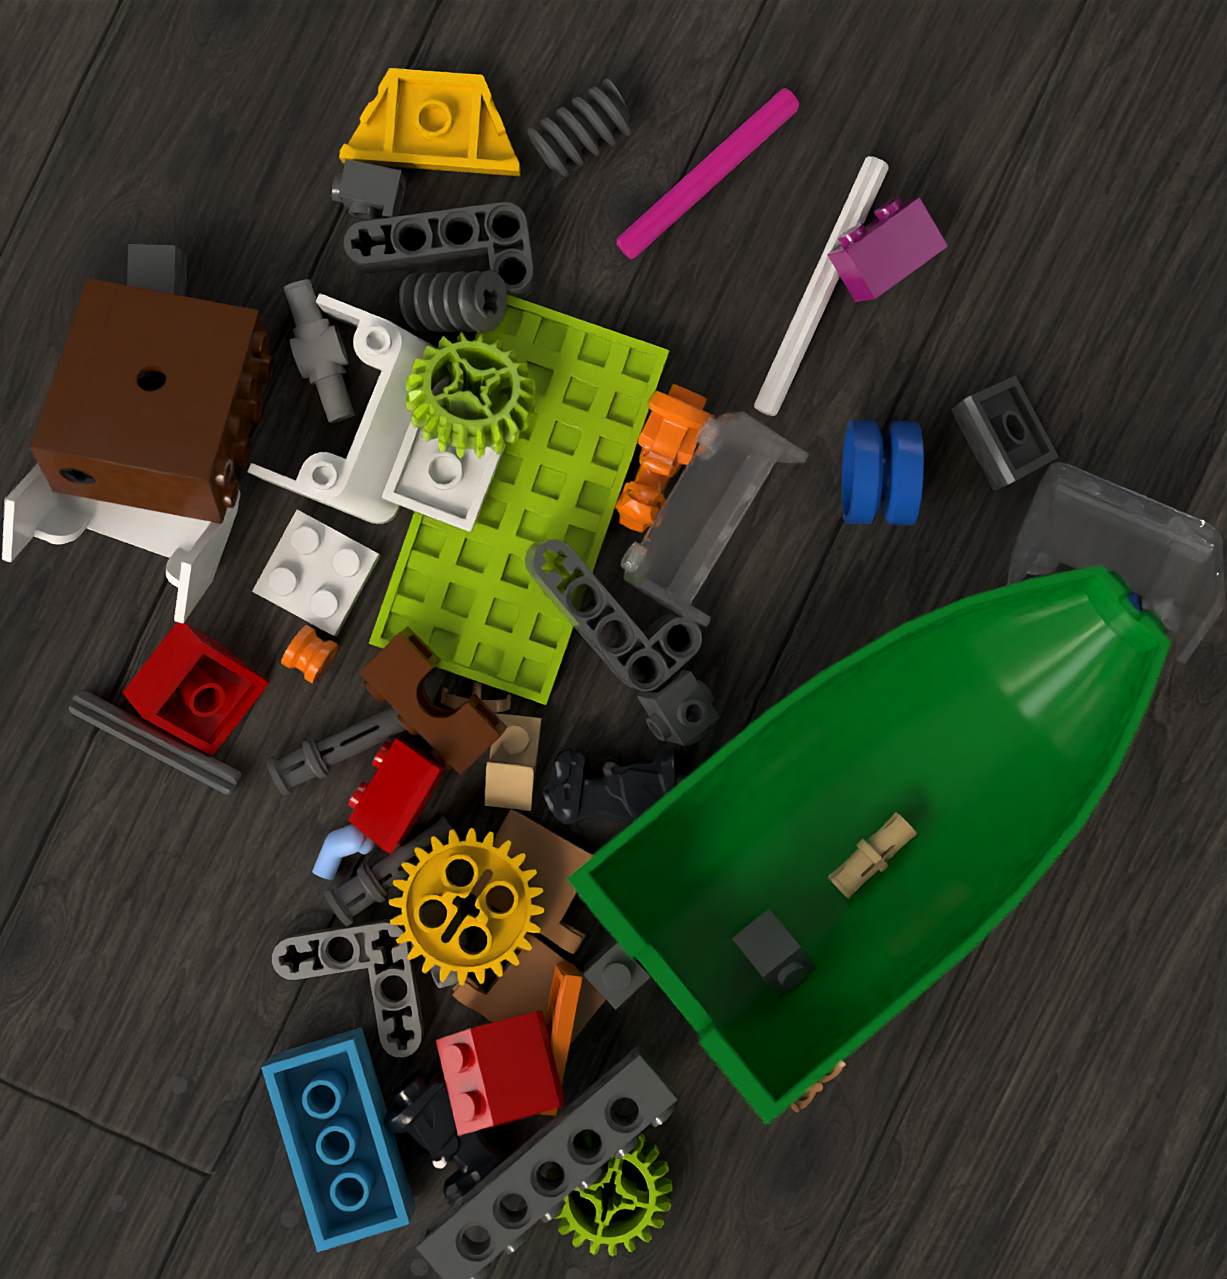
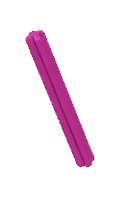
M787 88L781 89L617 238L616 243L623 254L629 259H635L798 111L800 103L793 93Z

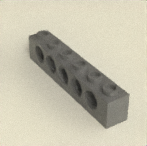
M637 1045L426 1227L420 1234L416 1249L442 1279H483L492 1268L490 1262L503 1250L506 1254H511L523 1244L529 1236L526 1230L539 1219L545 1223L557 1215L566 1203L563 1198L576 1187L582 1191L594 1183L602 1173L600 1166L613 1155L620 1159L631 1151L639 1141L636 1135L650 1123L657 1127L670 1117L676 1108L673 1103L678 1100L675 1086L644 1050ZM627 1097L634 1100L638 1107L633 1114L623 1117L615 1114L611 1109V1105L615 1100ZM590 1129L597 1132L601 1140L594 1147L584 1148L577 1144L574 1137L578 1132ZM552 1161L558 1163L563 1168L564 1173L556 1179H547L539 1173L538 1167L545 1162ZM508 1194H519L526 1200L527 1205L521 1210L513 1211L507 1209L501 1199ZM471 1226H481L488 1231L490 1237L483 1242H475L467 1237L465 1230Z

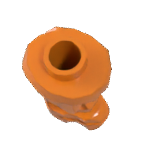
M672 384L668 395L656 390L653 392L648 400V406L652 412L637 441L642 446L639 456L640 466L634 481L626 482L615 506L620 515V524L641 533L647 527L657 525L667 501L663 494L671 477L677 474L682 464H690L702 430L712 427L715 416L703 411L707 398L675 384Z

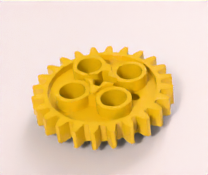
M474 828L469 829L466 841L461 842L455 829L450 830L449 844L443 845L439 838L433 836L431 837L433 848L431 853L416 847L414 851L420 862L417 865L410 862H403L401 864L403 869L410 875L408 880H393L392 884L404 892L403 897L389 900L390 905L402 908V914L390 920V924L404 925L406 929L396 939L397 944L409 941L413 943L414 947L409 952L407 958L412 960L422 954L426 958L422 968L423 973L428 972L435 964L440 966V981L442 982L445 981L451 970L457 971L460 985H464L468 972H474L479 983H484L485 969L490 967L497 976L501 977L503 976L501 961L506 959L517 966L520 964V961L514 950L520 947L531 951L533 948L531 943L524 937L525 933H540L541 927L530 921L531 915L544 913V907L532 904L531 898L543 893V888L529 887L527 882L536 875L537 871L536 869H529L522 872L519 866L524 861L526 854L521 853L514 858L508 856L507 854L512 843L510 840H507L499 848L494 847L493 832L487 834L483 843L477 842ZM464 859L472 865L474 877L468 885L457 886L449 880L447 869L453 860ZM486 869L492 870L493 876L475 902L476 908L480 910L479 914L476 916L469 913L451 940L447 943L443 942L441 937L460 908L454 902L456 897L466 898ZM503 885L512 891L514 903L509 910L496 912L489 907L487 894L494 886ZM430 899L441 901L447 909V918L439 926L428 925L421 916L423 904ZM469 926L480 927L487 935V945L479 952H470L462 946L461 933Z

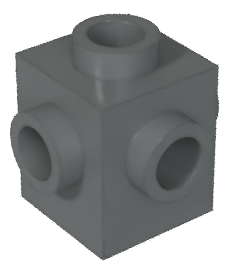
M677 670L660 687L653 691H642L636 695L649 715L646 719L648 727L661 741H668L683 746L695 744L709 733L708 727L720 718L712 706V703L715 701L713 694L702 681L695 679L691 671Z

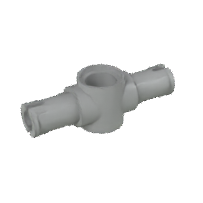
M301 280L286 285L283 288L296 328L293 329L295 338L290 339V345L302 377L304 379L309 378L310 384H316L329 423L355 416L343 379V375L346 374L344 366L348 365L349 361L336 325L330 326L329 320L323 319L319 305L316 303L317 299L310 280Z

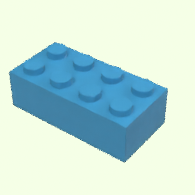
M362 1027L272 1054L261 1068L317 1252L410 1224L416 1204L395 1135L384 1124L387 1108Z

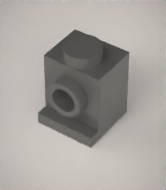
M346 159L343 173L337 172L334 177L332 200L342 202L344 207L349 209V214L357 218L375 220L377 215H381L384 218L397 217L401 214L407 182L401 170Z

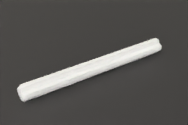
M868 156L860 169L754 403V408L761 413L775 416L779 412L840 277L827 254L841 245L838 240L841 234L857 224H864L889 169L888 164L883 160Z

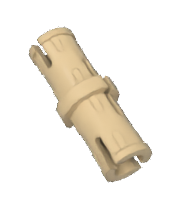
M895 812L866 841L861 839L856 844L858 849L827 878L849 899L878 870L882 873L888 867L886 862L903 845L917 835L916 831L902 816Z

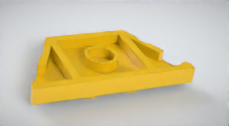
M389 68L378 86V95L366 106L359 118L361 123L347 145L344 143L339 154L342 163H345V160L348 159L377 166L520 176L521 171L520 164L514 154L484 76L478 74Z

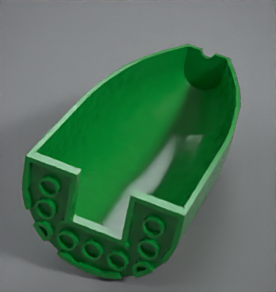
M1097 565L1037 577L964 598L902 624L824 670L766 711L566 878L631 959L636 957L688 1020L699 1034V1043L766 1125L971 952L1020 903L1084 826L1124 759L1148 707L1171 644L1169 638L1164 634L1166 627L1162 620L1150 609L1145 608L1139 612L1130 603L1127 596L1132 593V590L1127 581L1116 571L1111 570L1108 572L1103 565ZM897 812L916 831L917 835L903 845L886 862L888 867L882 873L878 870L860 886L852 897L847 899L827 877L858 849L856 844L861 839L865 841L869 839ZM768 909L773 912L816 966L801 985L788 990L780 997L776 995L732 939Z

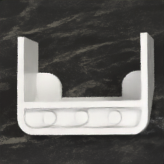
M319 293L316 303L329 318L357 328L353 339L355 352L365 364L381 370L380 376L346 459L328 452L313 454L303 463L296 481L251 463L248 472L262 480L370 523L385 524L393 520L402 507L381 497L411 422L412 412H409L406 408V395H408L406 380L409 375H412V364L415 362V359H423V351L426 349V346L438 348L386 319ZM449 376L442 379L432 391L434 397L442 394L443 388L451 384Z
M37 463L5 498L2 560L11 563L33 537L46 540L52 544H65L77 539L85 529L101 533L170 558L166 566V577L170 583L178 587L174 621L184 623L213 581L238 511L240 491L238 492L234 508H227L223 524L53 492Z

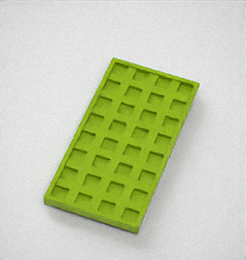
M507 294V307L500 325L493 331L482 333L485 339V344L492 345L500 338L503 344V353L516 349L518 354L517 363L528 364V378L534 379L535 392L533 397L536 401L534 412L529 415V426L525 431H519V438L514 445L504 441L506 444L472 533L414 512L369 644L384 648L398 633L409 627L441 659L435 667L547 705L574 626L529 575L525 567L526 552L532 544L539 540L562 541L573 549L593 573L635 453L638 438L649 412L648 400L657 389L669 350ZM506 394L498 397L497 403L491 405L493 416L503 410L509 401ZM544 552L542 554L546 559L545 564L542 566L543 570H554L563 580L574 575L575 572L572 574L562 573L556 567L554 560L558 556L557 553ZM584 584L575 587L571 593V603L576 610H580L587 591V587Z

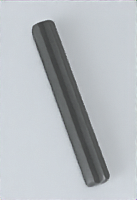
M78 691L69 705V711L73 715L225 795L232 794L240 783L242 777L240 771L88 691Z

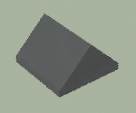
M1016 375L967 397L951 409L993 492L1059 458Z

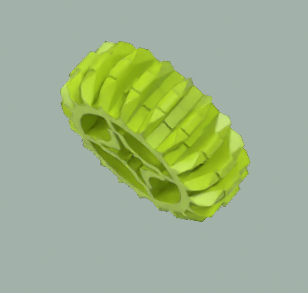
M461 331L459 336H457V342L452 344L443 336L439 341L438 349L427 345L423 351V359H415V362L412 364V375H409L406 380V391L408 392V395H406V408L409 412H412L411 422L414 428L423 427L422 437L425 442L439 438L438 448L441 453L451 445L457 447L456 453L461 459L465 455L466 449H474L476 456L480 460L485 454V447H490L495 453L499 454L503 450L504 441L514 445L519 438V431H525L530 423L529 415L534 412L536 402L533 397L535 392L534 379L528 378L529 368L527 363H517L518 354L516 349L502 352L503 344L500 338L492 345L485 344L482 333L475 338V341H467V338ZM449 376L451 385L443 388V393L434 397L432 394L434 387L442 379ZM506 394L509 401L503 410L493 416L491 405L497 403L498 397Z
M585 1129L582 1130L584 1144L581 1145L576 1139L575 1141L584 1148H591L600 1142L601 1137L594 1138L592 1131ZM641 1132L636 1135L639 1138L638 1143L625 1156L617 1159L613 1155L607 1160L606 1164L601 1168V1175L594 1183L582 1191L578 1187L574 1189L580 1192V1197L590 1200L595 1205L594 1219L585 1215L577 1207L571 1192L563 1198L566 1203L553 1219L563 1218L558 1226V1231L561 1235L575 1230L572 1244L575 1247H579L585 1239L590 1240V1253L595 1255L599 1251L600 1244H608V1253L614 1257L617 1254V1243L624 1242L625 1248L632 1253L636 1249L634 1238L636 1235L642 1241L649 1243L652 1239L649 1226L662 1228L664 1225V1218L659 1212L669 1211L671 1208V1200L664 1194L672 1191V1180L663 1177L669 1171L667 1161H655L659 1155V1148L656 1145H651L641 1150L645 1143V1135ZM624 1159L634 1164L641 1171L647 1182L648 1190L638 1188L637 1182L628 1180L622 1174ZM555 1162L559 1168L548 1169L546 1178L556 1179L564 1173L563 1168ZM614 1171L616 1192L613 1190V1196H608L606 1206L603 1207L602 1188L604 1189L606 1182L610 1183L611 1175ZM636 1206L640 1207L628 1218L610 1222L612 1215L616 1211L621 1209L634 1210Z

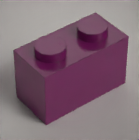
M896 197L883 204L874 212L877 217L876 220L864 227L863 223H860L845 231L838 237L841 245L827 254L855 302L876 299L948 247L920 197L901 202L900 198Z

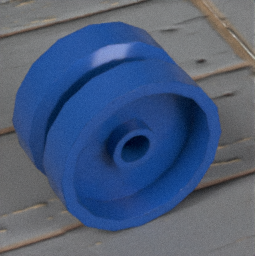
M850 419L848 421L843 445L841 474L842 513L845 524H871L877 516L879 506L887 525L912 526L916 523L922 496L924 463L923 438L918 421H892L885 431L883 442L881 431L875 420Z

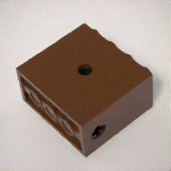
M87 278L30 445V449L52 491L223 524L227 508H234L237 501L239 482L235 479L239 465L246 466L250 456L251 439L248 438L251 424H258L261 418L263 398L260 396L263 383L269 384L274 372V356L268 353L269 333L263 330L259 310Z

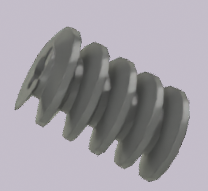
M608 78L603 80L605 93L595 86L588 89L589 104L580 97L572 99L573 114L564 107L558 108L556 110L558 125L548 117L541 119L542 135L533 128H527L530 140L550 169L554 168L564 177L569 175L566 164L567 159L570 158L580 167L584 165L581 151L584 148L596 157L600 155L598 139L602 138L610 146H614L616 143L613 129L616 127L627 137L631 135L628 108L621 94Z
M458 271L454 273L441 272L438 274L435 272L423 274L416 272L409 274L403 279L400 287L399 303L406 323L413 330L422 333L430 331L436 333L445 331L451 333L459 331L485 333L493 331L500 325L507 307V290L504 280L498 273L493 271L482 273L479 271L468 273Z

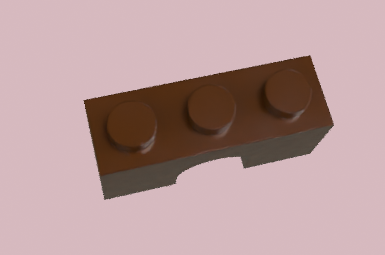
M406 627L359 673L366 679L364 686L368 692L380 702L384 703L387 701L399 713L397 718L401 725L414 736L420 734L433 747L431 753L434 758L446 769L451 770L454 768L461 775L501 737L507 726L475 693L456 709H443L434 705L426 694L425 680L428 673L441 659L409 627Z

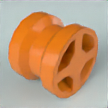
M305 625L288 646L282 657L281 664L287 668L296 667L303 672L304 679L314 684L332 662L339 645L332 640L323 641L317 637L315 629Z

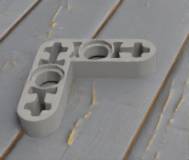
M383 919L353 924L348 927L341 926L293 934L284 938L275 947L272 953L274 970L281 977L288 980L368 968L379 1038L383 1049L394 1057H407L419 1048L424 1037V1025L413 959L408 960L407 958L411 951L410 941L395 944L392 948L393 963L403 959L404 966L391 965L381 971L378 969V964H385L387 957L384 946L376 947L375 940L381 937L382 930H388L390 937H399L406 931L403 925H391L390 920L392 919ZM345 937L352 943L354 953L350 960L338 962L330 956L328 945L332 938ZM313 940H319L318 956L323 966L316 965L317 956L304 959L299 964V969H294L293 962L284 961L283 955L290 951L291 945H295L297 952H308L316 948ZM397 975L404 979L407 984V994L403 999L391 1000L383 994L382 982L386 977ZM411 1006L412 1012L405 1011L402 1019L405 1030H413L415 1035L410 1036L407 1045H401L399 1038H391L390 1033L394 1032L397 1027L396 1013L386 1016L385 1010L398 1011Z

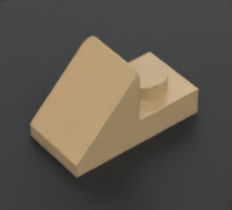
M495 713L507 728L501 737L491 745L490 759L486 765L485 806L531 811L542 718Z

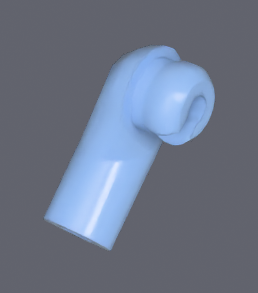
M353 824L334 830L327 835L312 872L319 877L334 880L343 857L354 854L357 851L361 854H367L373 849L375 843Z

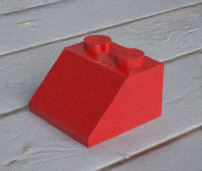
M185 621L184 623L177 622L122 693L143 719L213 756L268 686L269 682L214 638Z
M403 736L396 738L393 744L387 740L384 742L372 762V765L378 768L377 772L369 784L364 781L359 784L348 803L350 807L354 808L348 821L390 854L403 845L447 770L434 758L432 753Z
M542 1010L470 1028L436 1040L458 1136L566 1106Z

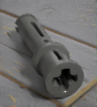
M390 707L322 741L317 742L316 739H308L302 742V748L279 759L274 756L266 760L267 767L278 790L286 797L292 794V788L314 777L320 779L327 777L328 773L331 772L330 767L366 751L403 731L406 732L407 730L397 718L399 713L393 707ZM372 730H375V731H373V732H371V733H369V734H367V735H365V736H363V737H361V738H359V739H357V740H355V741H353V742H351V743L345 745L346 743H348V742H350V741H352V740H354V739H356V738H358V737H360V736H362V735H364V734H366V733H368V732H370V731H372Z
M443 815L440 820L410 841H407L373 867L369 864L366 866L362 865L357 869L356 876L336 890L332 888L327 889L324 892L325 898L341 922L348 927L354 922L353 917L375 901L379 903L385 901L389 895L388 889L394 886L392 884L393 880L404 879L409 875L401 864L403 862H410L417 865L420 862L414 851L416 847L431 853L433 851L431 837L433 836L439 838L443 845L449 844V831L454 830L448 819Z

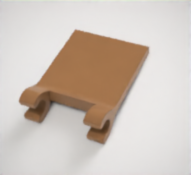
M510 809L494 838L493 846L499 848L507 840H510L512 843L507 854L508 856L514 858L521 853L526 854L524 861L519 867L522 872L536 869L537 873L527 881L529 887L543 888V893L531 898L532 904L544 907V913L531 915L530 921L541 927L540 933L562 949L574 954L578 951L586 934L562 922L577 895L576 890L566 878L593 857L594 854L520 812ZM486 869L471 894L479 897L493 876L492 870ZM497 885L488 891L487 903L505 912L513 906L514 895L508 887Z
M526 932L524 937L531 943L533 948L529 951L517 947L518 951L516 954L520 961L519 965L515 966L508 962L503 969V976H497L486 991L475 980L467 976L464 985H460L459 982L454 985V993L452 995L462 1004L477 1011L492 1023L542 1010L545 1020L555 964L557 962H571L540 940L536 935ZM578 968L577 970L582 976L570 1045L606 1000Z

